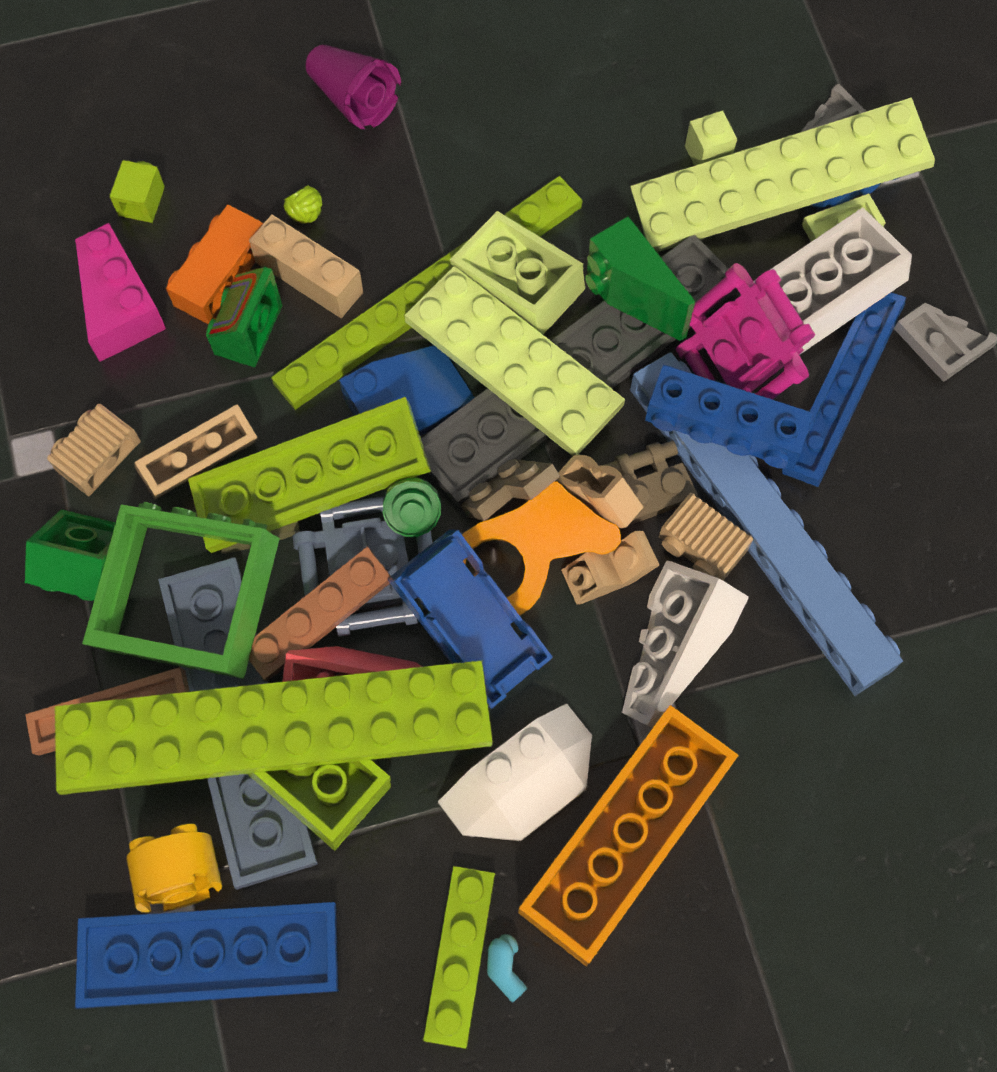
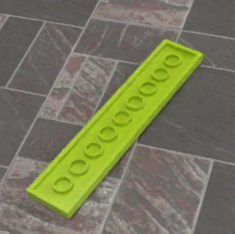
M482 661L55 706L56 791L60 795L492 746Z

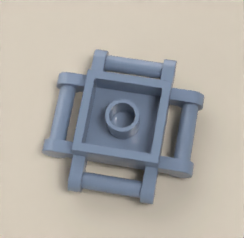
M384 496L350 501L320 513L323 531H302L293 535L294 549L298 550L304 596L319 585L314 549L326 548L330 576L366 547L372 550L391 576L408 563L404 536L395 533L386 524V521H381L380 518L343 523L342 528H335L334 520L383 512ZM431 530L426 534L416 537L418 553H421L433 543ZM389 584L358 610L400 603L403 606L351 614L336 627L340 637L351 635L352 630L400 622L412 625L418 624V620L393 586Z

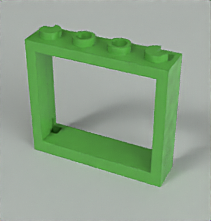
M148 502L140 503L139 507L121 504L82 644L102 651L244 679L280 538L266 530L267 524L256 523L251 519H244L242 524L231 523V518L215 513H208L207 518L196 517L195 512L179 507H173L170 513L161 511L160 506ZM147 527L251 545L223 655L119 635Z

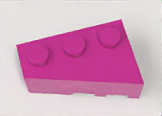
M108 223L75 239L88 342L98 360L101 362L165 330L166 327L157 307L110 224Z

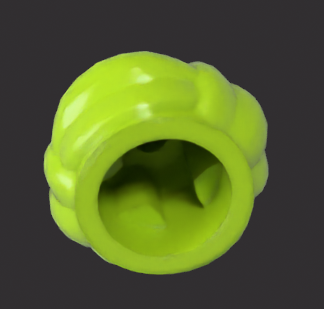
M309 185L284 199L285 212L294 221L302 224L311 223L321 213L322 198L319 192Z

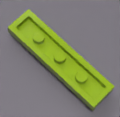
M453 866L423 1040L425 1042L467 1049L495 873Z

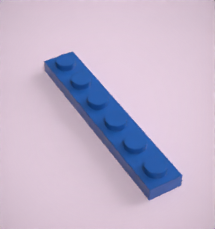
M890 292L855 317L810 410L814 414L801 454L794 468L785 467L782 474L819 487L905 306L906 297Z

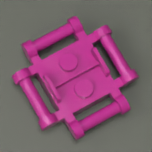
M735 263L726 270V276L695 302L690 326L696 334L680 343L676 347V351L682 360L686 359L695 375L716 381L698 352L704 347L726 384L750 393L784 367V372L755 393L773 400L793 383L800 384L809 377L808 369L799 354L804 351L802 346L814 338L815 333L809 324L803 323L780 286L781 278L775 269L763 273L754 283L746 269L740 264ZM737 288L741 296L735 301L724 304L707 319L705 313L733 289Z

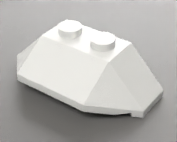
M565 704L532 721L469 769L438 801V804L463 836L522 841L586 791L592 734L568 704Z

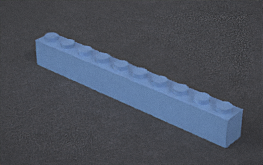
M671 352L633 374L630 391L646 412L663 364L691 373L687 365L682 361L678 362ZM660 430L668 442L672 440L675 442L678 450L677 455L721 515L726 517L728 521H732L734 525L738 526L740 530L745 531L747 535L752 536L753 541L748 549L749 553L854 696L893 672L903 662L899 656L900 650L891 637L883 635L875 624V616L870 608L864 603L860 604L851 592V585L843 573L834 570L827 560L828 556L824 547L817 540L810 538L804 530V523L800 515L793 509L789 510L781 499L778 486L773 480L766 479L759 470L756 457L733 454L726 447L712 442L707 444L699 443L691 439L689 435L675 430Z

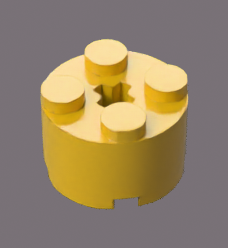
M195 824L177 826L171 830V835L157 839L152 836L140 837L129 843L130 852L126 858L135 905L138 911L152 912L150 904H162L163 911L184 908L210 898V888L213 887L217 892L222 889L212 838L207 833L198 832Z

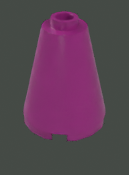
M328 45L315 47L307 56V74L351 124L360 129H365L364 126L367 125L376 127L390 115L398 100V96L394 94L396 84L401 86L398 69L391 63L383 59Z

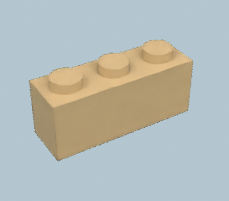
M271 215L249 240L255 262L258 265L271 268L275 276L341 319L363 293L360 270L274 215Z
M237 404L135 461L134 464L140 477L156 500L188 482V478L202 474L251 446L258 437Z

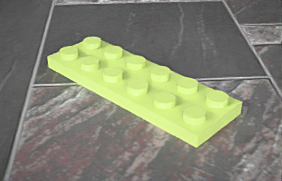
M456 266L441 278L404 315L405 322L572 456L578 455L624 406L625 398Z

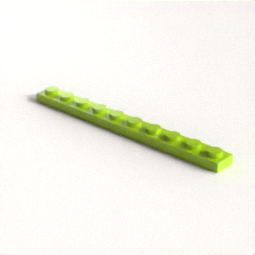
M558 176L504 215L541 237L582 208V199ZM467 241L272 376L273 384L295 410L411 329L412 327L405 322L404 315L454 267L451 265L450 259Z

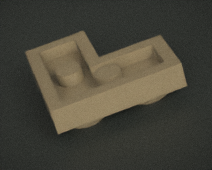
M512 459L499 467L497 470L498 475L491 481L474 487L468 494L470 498L460 506L468 518L485 521L513 497L526 500L534 499L557 480L560 475L551 463Z

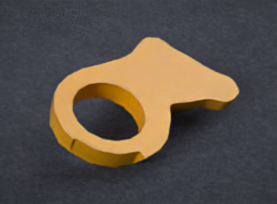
M554 481L534 499L529 500L521 507L480 522L462 534L472 549L486 541L501 540L510 543L519 550L525 565L524 579L518 590L507 597L519 615L531 609L540 598L547 579L550 561L584 552L605 555L614 551L621 543L620 530L616 524L596 515L584 503L568 493L558 481Z

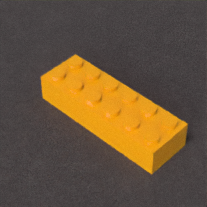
M670 705L522 903L518 913L587 966L739 755Z

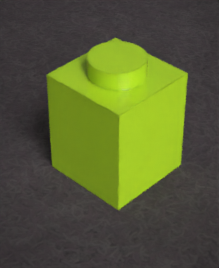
M122 161L110 194V199L118 216L153 223L165 188L158 168L143 161L136 163Z

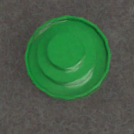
M404 478L396 481L387 489L383 498V517L386 524L395 533L405 537H418L428 533L436 526L441 516V501L436 489L429 482L420 478Z

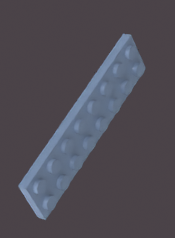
M236 558L158 579L174 645L223 655L242 583ZM248 661L244 679L181 667L186 672L190 692L270 683L263 680L250 661ZM248 774L207 778L235 889H241L318 865L309 828Z

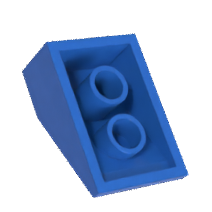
M436 346L371 362L339 379L343 399L354 416L406 397L410 403L420 436L436 428L475 398L449 357Z

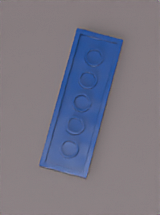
M335 902L78 919L75 1008L338 992Z

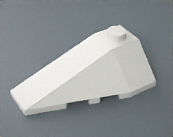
M667 560L649 595L647 608L652 610L648 628L641 630L639 642L643 644L640 662L632 668L622 713L653 728L667 708L676 701L732 633L749 597L717 577Z

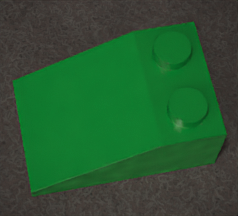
M626 217L590 238L587 274L585 276L590 290L595 295L600 294L608 305L679 341L685 339L696 301L632 220Z

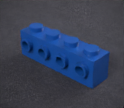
M663 364L648 405L645 421L651 422L653 426L663 431L675 430L687 434L691 439L699 443L707 444L712 442L724 446L728 451L736 455H751L763 459L772 467H788L793 469L801 454L814 413Z

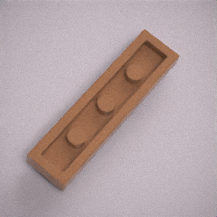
M366 547L257 634L254 638L249 661L263 680L269 681L284 669L286 653L288 651L312 647L388 586L390 582L387 579L391 576L372 550Z
M178 667L25 714L32 753L40 756L56 751L55 706L190 692L185 670Z

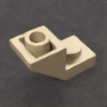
M634 531L622 539L614 551L605 555L586 552L561 571L576 604H583L634 583L658 567L659 563L644 531Z

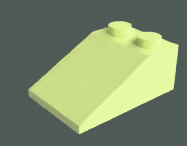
M498 211L450 259L451 265L456 266L541 334H544L585 290L583 263Z

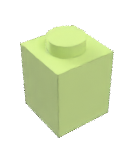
M720 111L690 121L685 148L694 166L733 154L737 137L724 112Z

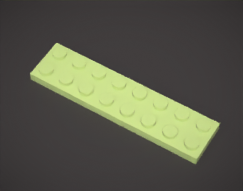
M911 97L630 187L645 238L656 252L676 247L692 235L702 239L934 167L935 158Z

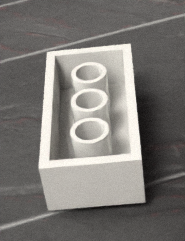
M863 207L772 268L780 276L781 282L779 284L803 323L809 324L815 333L814 338L802 346L804 351L909 279L912 254Z

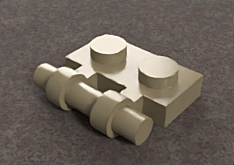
M673 440L663 444L659 442L649 444L644 451L630 456L624 453L614 457L613 462L602 465L616 468L643 504L644 508L629 525L678 508L689 493H694L698 497L683 462L671 467L667 465L665 459L678 454L677 446ZM651 464L655 473L637 479L634 470Z

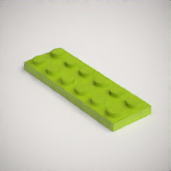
M406 397L188 478L198 517L207 518L208 513H215L231 518V523L242 524L244 519H251L256 523L267 524L266 530L270 532L388 488L401 479L415 478L431 472L410 403ZM203 537L205 547L211 553L237 544L235 542Z

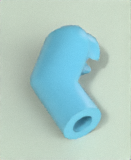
M503 934L499 938L493 939L488 947L487 974L513 1003L528 987L512 971L513 955L518 951V943L513 936Z

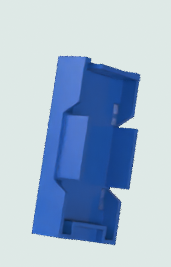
M449 529L387 579L451 664L482 661L487 704L491 709L507 696L506 693L535 669L539 670L553 658L532 628L522 620L490 575L484 571L482 561L459 530ZM467 558L476 570L474 576L464 564V559ZM417 597L421 601L420 603L428 610L427 614H423L420 607L414 601ZM513 621L523 633L520 637L510 625Z

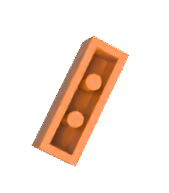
M227 204L222 213L212 219L208 232L202 240L192 246L188 259L182 267L174 271L170 276L166 290L173 306L209 325L211 319L216 318L221 309V297L225 288L231 287L237 274L248 272L254 265L255 259L249 240L264 223Z

